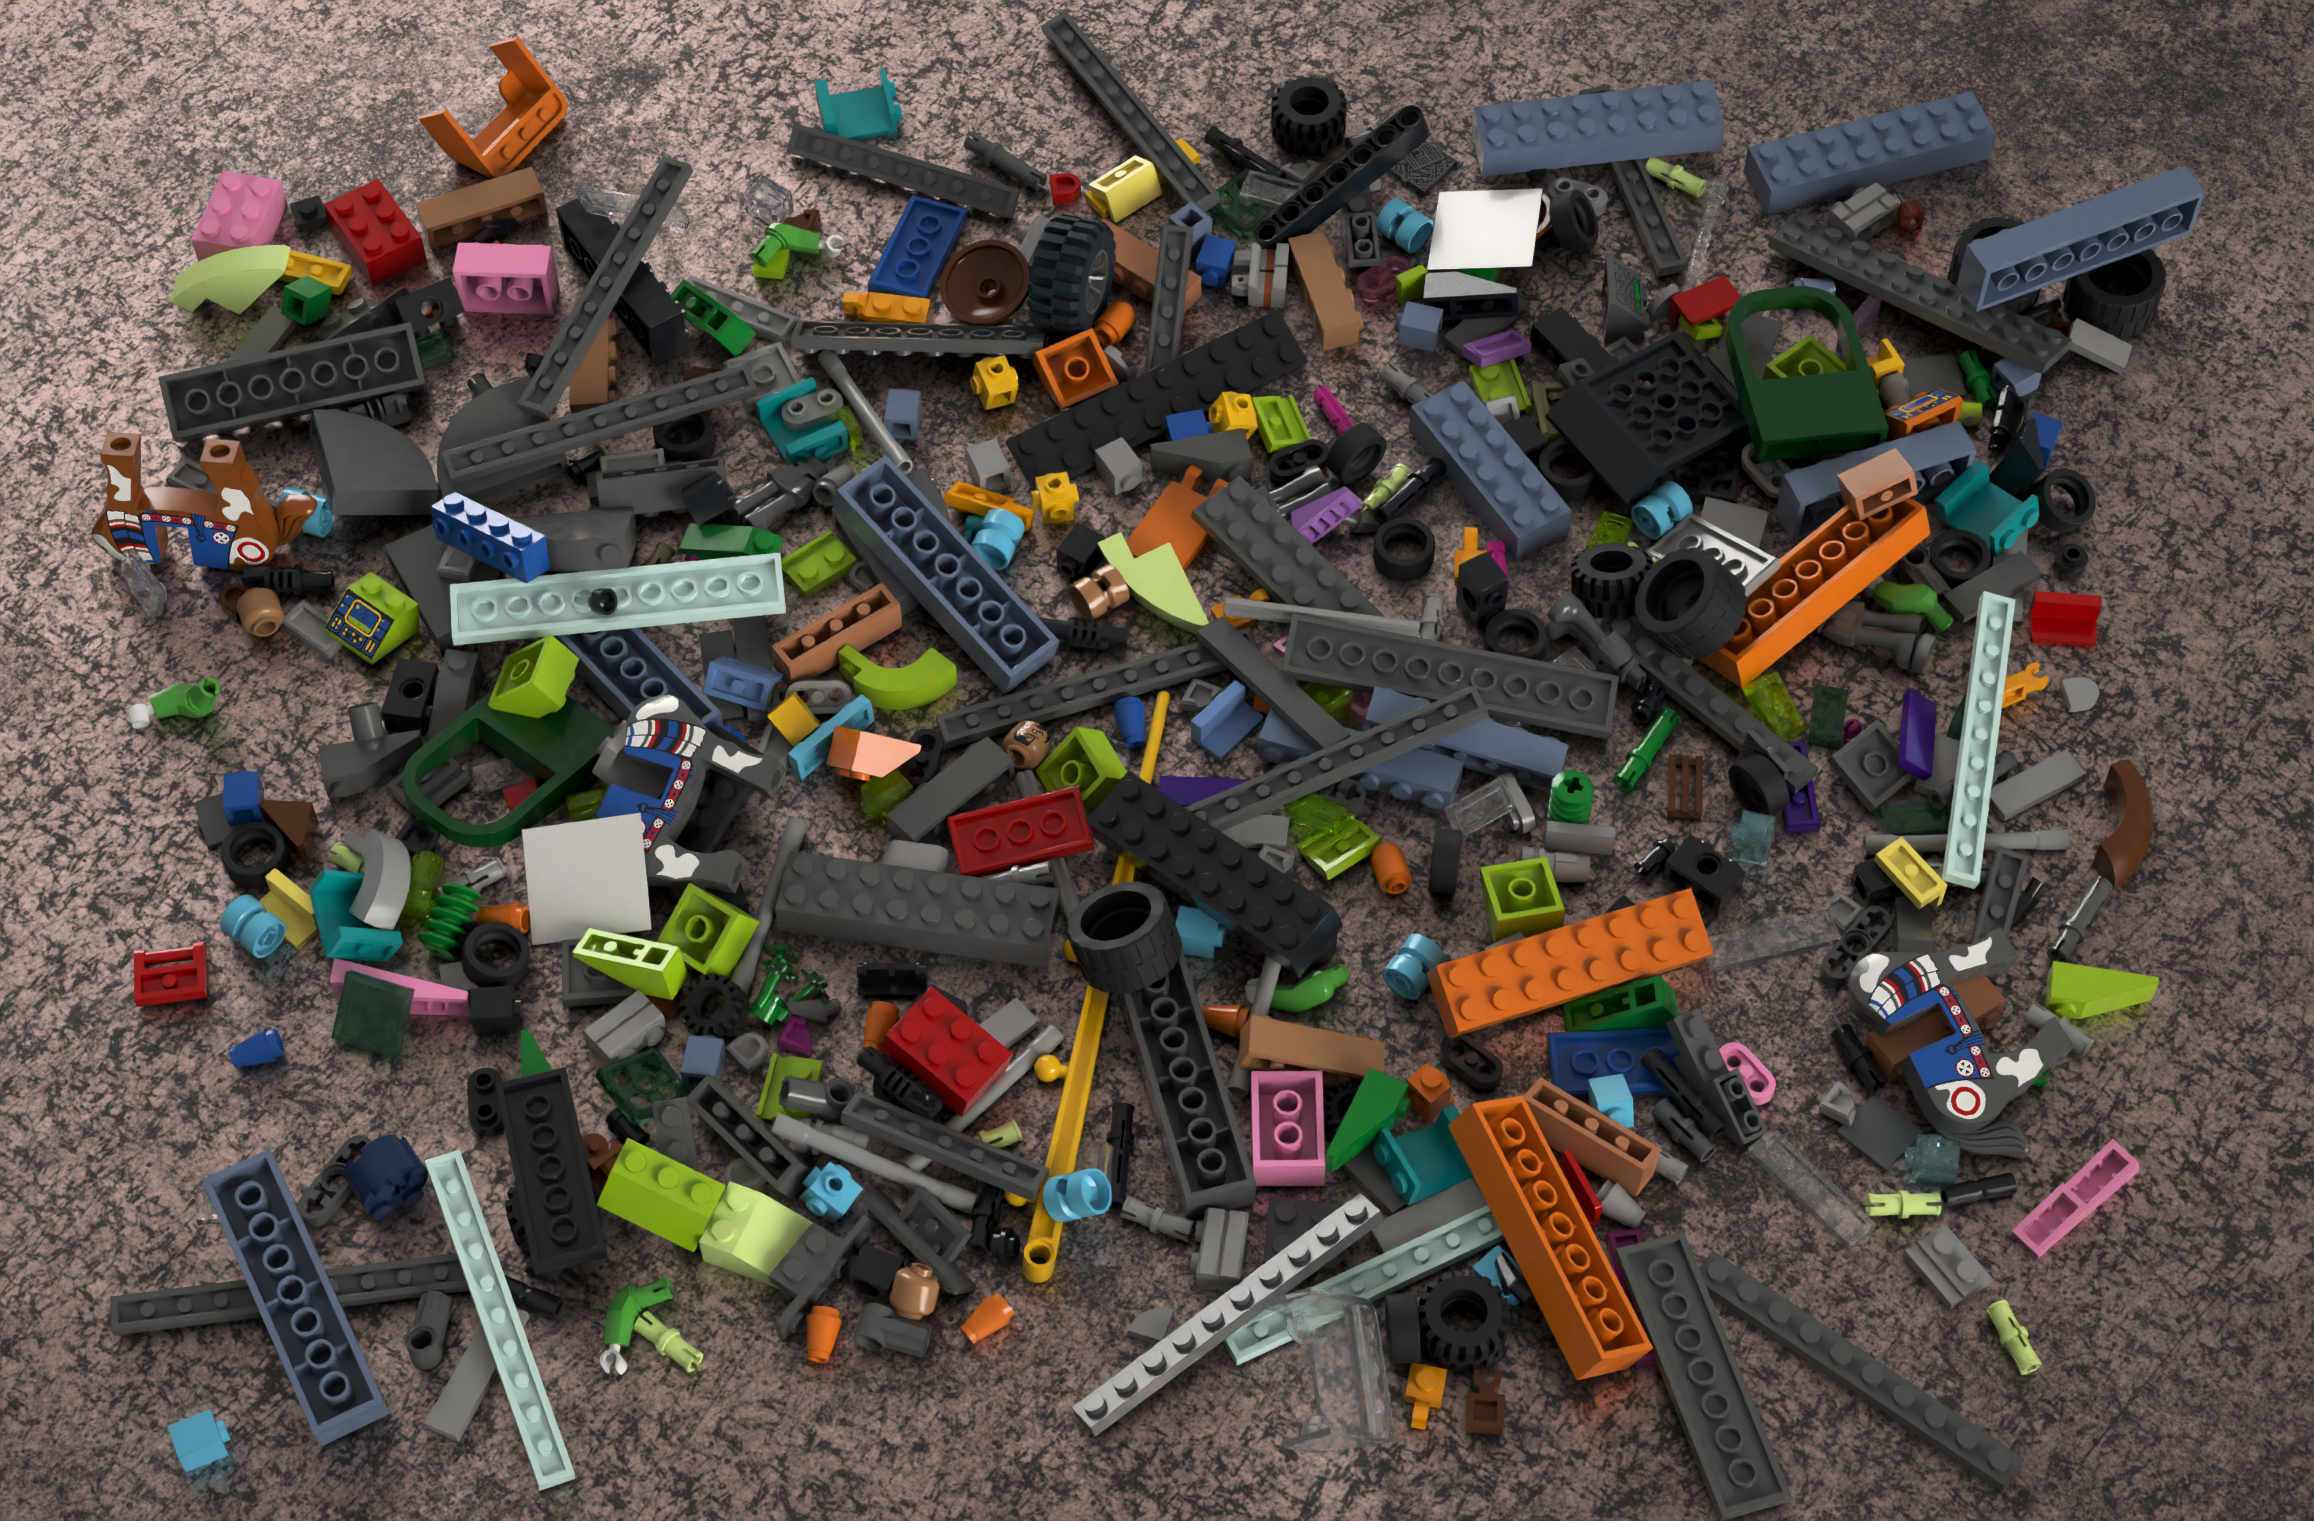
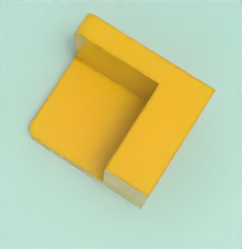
M1888 338L1882 339L1877 355L1866 358L1877 390L1880 389V380L1891 374H1902L1905 365Z
M795 691L773 708L767 716L792 746L799 743L820 724L819 719Z

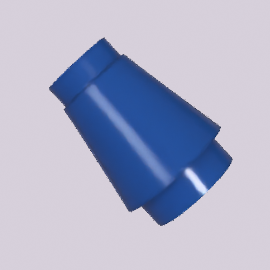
M1126 697L1116 701L1113 715L1125 742V747L1137 749L1144 746L1145 706L1141 704V700L1137 697Z
M264 1028L229 1049L231 1061L236 1069L242 1066L246 1067L278 1061V1057L285 1054L282 1039L275 1028L269 1031Z

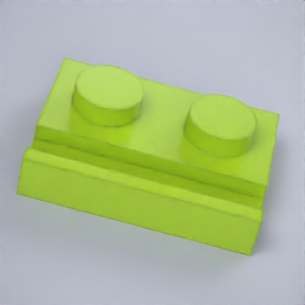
M1514 358L1484 368H1480L1476 364L1469 365L1471 381L1477 397L1482 403L1492 399L1515 395L1519 412H1531V403Z
M1288 395L1287 398H1281L1280 396L1251 397L1253 408H1255L1257 413V428L1268 454L1277 453L1312 439L1293 395Z
M828 530L781 559L782 572L805 600L849 573L851 567L858 562L857 558L848 548L833 536L831 530Z
M1350 813L1298 845L1297 849L1299 856L1307 859L1308 864L1328 881L1370 855L1373 849L1381 844V839L1362 821H1357L1354 815Z
M772 1053L756 1115L762 1120H770L773 1123L779 1113L798 1121L800 1117L810 1118L811 1112L783 1108L779 1104V1094L782 1082L786 1076L820 1082L823 1070L822 1061L789 1055L786 1058Z

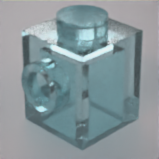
M1743 810L1740 823L1733 822L1730 842L1736 843L1733 860L1766 866L1777 817Z
M1918 1134L1914 1147L1908 1146L1905 1155L1904 1167L1910 1168L1909 1182L1940 1188L1941 1186L1954 1184L1958 1173L1961 1142L1944 1139L1936 1134Z

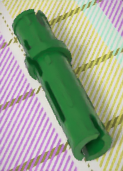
M1663 707L1636 748L1627 753L1625 757L1626 762L1613 777L1615 785L1621 779L1623 780L1618 786L1619 789L1626 792L1631 791L1641 774L1650 769L1652 758L1675 725L1680 721L1678 714L1673 719H1670L1676 712L1675 710Z

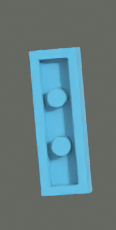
M861 694L854 701L844 705L841 711L828 722L822 723L808 738L797 743L792 751L788 753L792 773L800 780H803L827 760L835 726L863 731L872 724L875 719L871 701Z

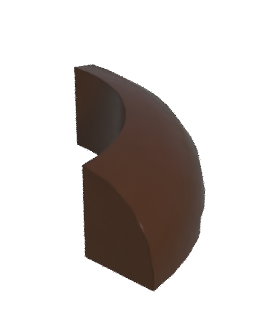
M2120 760L2111 764L2103 787L2113 800L2119 826L2111 836L2099 844L2092 866L2102 878L2110 881L2113 890L2129 879L2139 868L2148 851L2153 834V805L2151 796L2140 772L2130 760Z

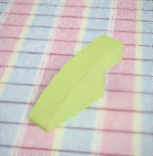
M286 245L251 246L229 250L205 258L190 266L176 277L170 302L193 312L207 298L240 315L285 272L291 248Z
M1121 532L1098 542L1105 561L1108 564H1112L1120 572L1128 586L1130 595L1150 612L1175 627L1193 634H1197V630L1209 624L1170 542L1137 558L1133 557Z

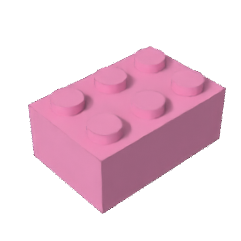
M223 171L191 239L198 262L215 254L233 249L270 245L288 205L281 180Z
M477 242L458 243L453 275L458 296L465 311L555 314L559 283L551 246L507 243L486 244Z
M1251 1071L1252 1173L1256 1186H1324L1325 1141L1322 1071Z

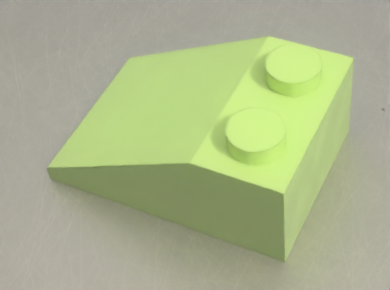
M729 1181L699 1241L703 1261L778 1288L770 1282V1273L813 1222L761 1192Z

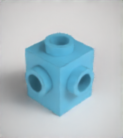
M828 1162L821 1169L815 1166L802 1182L806 1189L800 1195V1198L806 1202V1207L813 1214L823 1216L833 1224L845 1214L863 1187L851 1179L852 1176L847 1169L838 1164L834 1165L832 1162Z

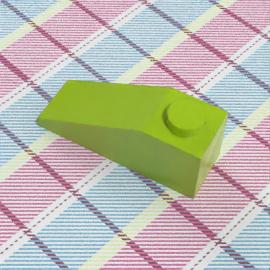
M588 928L572 952L575 958L632 989L640 990L643 994L673 1000L688 977L679 947Z
M2053 961L2047 977L2045 1009L2061 1018L2065 1016L2069 1019H2083L2151 1001L2159 984V977Z

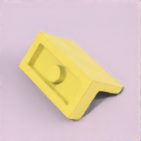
M1136 155L1089 184L1091 194L1106 201L1111 220L1114 222H1119L1162 194L1153 163Z
M1900 837L1875 855L1874 862L1918 909H1921L1928 903H1931L1934 907L1942 904L1947 884L1903 837Z
M274 868L265 876L270 891L259 902L265 906L267 913L272 912L285 922L287 930L284 939L296 949H300L319 932L310 895Z

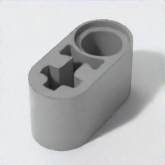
M893 840L886 844L882 864L946 873L950 853L938 845Z

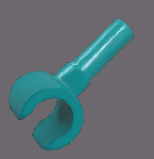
M973 515L967 517L963 538L968 543L972 540V536L981 530V524L985 517Z

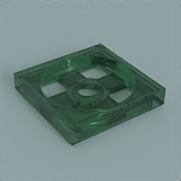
M1246 168L1216 190L1221 200L1227 194L1234 200V203L1226 209L1218 203L1208 211L1244 240H1247L1253 235L1255 225L1287 199L1250 169ZM1241 187H1251V188H1254V189L1250 191V190H1241L1240 188H1241ZM1266 195L1269 196L1273 204L1268 210L1259 204V200ZM1243 199H1250L1252 204L1244 206L1241 204V201ZM1243 212H1249L1256 219L1249 224H1243L1236 217Z
M657 1047L599 1068L595 1076L633 1127L653 1120L654 1115L652 1106L638 1109L630 1101V1098L640 1095L646 1097L651 1105L652 1102L664 1101L666 1098L660 1092L659 1087L671 1083L674 1091V1097L670 1099L688 1097L691 1093ZM642 1067L651 1068L658 1072L644 1071ZM625 1070L632 1078V1081L619 1086L615 1078L620 1072ZM648 1081L652 1087L650 1089H643L639 1086V1082Z

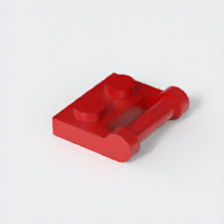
M205 941L195 942L191 947L152 952H147L146 949L134 950V1001L137 1007L207 998V948ZM193 960L192 963L148 968L150 965Z

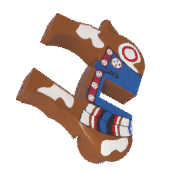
M108 432L100 453L102 463L108 474L106 486L107 499L104 508L93 525L91 535L94 542L100 548L121 562L132 565L162 563L169 542L166 526L183 527L188 529L194 565L243 571L244 568L266 566L271 561L276 547L285 545L299 535L304 523L314 514L317 501L308 495L288 494L278 504L275 511L265 498L258 477L247 463L240 441L218 439L206 440L200 459L201 469L212 480L218 494L174 487L144 488L141 486V434Z

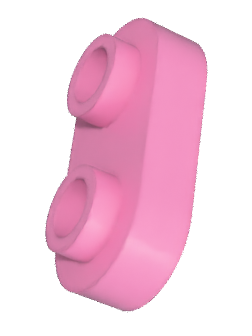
M1736 1042L1723 1045L1719 1051L1728 1070L1732 1071L1738 1068L1755 1105L1769 1102L1774 1095L1776 1081L1772 1073L1745 1045ZM1728 1062H1735L1739 1066L1731 1067L1728 1065ZM1751 1087H1759L1762 1091L1755 1092Z

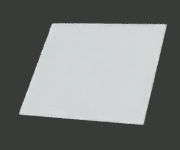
M1543 188L1440 192L1427 270L1531 267Z
M641 813L522 830L532 945L582 939L588 928L615 934L652 929Z

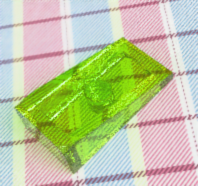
M1603 511L1586 548L1607 543L1625 544L1634 521L1624 516Z
M1778 672L1766 673L1742 688L1746 698L1765 725L1785 742H1790L1808 730Z

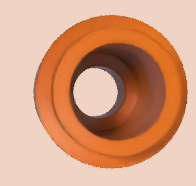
M1114 301L1094 323L1093 331L1099 343L1104 346H1112L1119 343L1137 322L1134 308L1127 302Z
M1384 842L1373 849L1371 864L1380 889L1391 894H1399L1405 891L1412 882V875L1403 850L1394 842Z

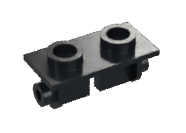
M2011 385L2004 386L1998 393V409L1994 423L1989 430L1991 435L1988 446L1989 450L2003 448L2024 424L2030 396L2019 397L2015 387Z
M868 961L857 964V995L924 994L927 991L928 963H920V961H916V963H868Z

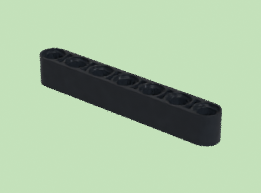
M1415 105L1401 108L1259 221L1253 229V236L1256 243L1261 246V249H1276L1277 243L1288 244V238L1310 234L1424 143L1430 133L1421 109Z

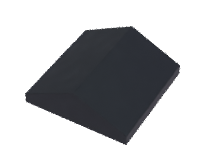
M2029 417L1996 454L1989 471V481L2017 499L2045 470L2034 418Z

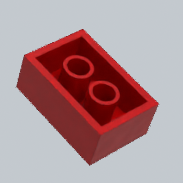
M378 178L323 204L330 229L372 287L427 261L421 235Z
M932 986L885 1035L881 1050L893 1061L902 1063L905 1068L910 1069L912 1073L926 1081L943 1099V1102L961 1117L972 1108L1007 1070L1013 1054Z

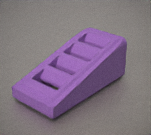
M1344 486L1292 511L1293 528L1312 544L1362 507V500Z

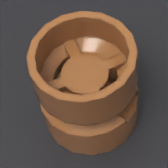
M1108 563L1093 571L1091 579L1083 577L1068 587L1069 596L1074 607L1081 617L1086 619H1097L1107 612V607L1114 609L1130 598L1129 589L1124 578L1112 564Z

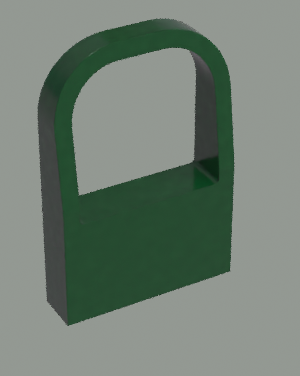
M1795 286L1755 291L1743 296L1734 304L1728 317L1725 343L1737 393L1758 462L1845 453L1854 450L1861 451L1874 447L1886 440L1889 427L1850 310L1839 298L1822 289ZM1789 308H1807L1817 311L1829 319L1835 327L1847 371L1757 380L1740 325L1747 317L1761 311Z
M492 690L411 756L405 765L402 777L405 802L416 817L455 843L477 848H488L506 844L519 837L523 829H530L557 810L596 777L592 773L600 757L596 752L606 737L614 738L613 734L616 729L567 695H565L566 702L559 711L551 712L540 718L494 710L488 706L493 693ZM477 739L486 743L543 784L506 816L495 822L482 825L467 824L452 818L427 800L417 788L425 775Z

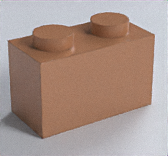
M1896 448L1837 475L1841 497L1859 521L1918 494L1915 472Z

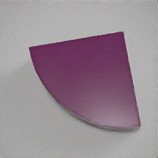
M792 1014L777 1039V1047L809 1059L812 1052L811 1033L804 1020Z

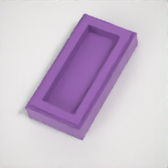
M1510 329L1464 344L1462 355L1478 367L1484 368L1530 353L1532 343L1515 330Z

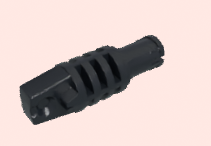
M267 565L264 567L244 568L241 576L242 583L249 588H267L276 594H283L284 592L286 595H291L294 592L295 595H301L305 590L333 591L335 586L333 570L310 571L305 570L302 566H294L293 568L291 565H286L284 568L282 565H277L276 567Z
M1038 617L1058 640H1065V644H1068V646L1094 648L1097 650H1108L1109 646H1127V629L1112 627L1113 622L1077 617L1068 618L1067 621Z
M872 1046L867 1047L866 1052L863 1051L859 1055L857 1065L878 1079L880 1088L895 1097L905 1107L928 1120L943 1108V1099L926 1081L920 1079L910 1069L905 1068L902 1063L889 1061Z

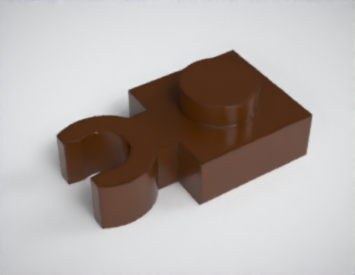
M1475 1369L1472 1384L1476 1392H1468L1465 1432L1503 1435L1505 1395L1495 1394L1500 1388L1501 1373L1499 1370H1495L1493 1381L1485 1383L1480 1379V1369Z

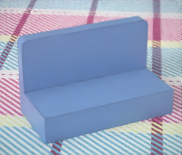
M722 656L710 661L703 694L761 711L769 710L774 684L782 681L783 673Z
M1235 680L1191 720V740L1220 761L1263 723V715L1258 711H1253V707L1245 702V686Z

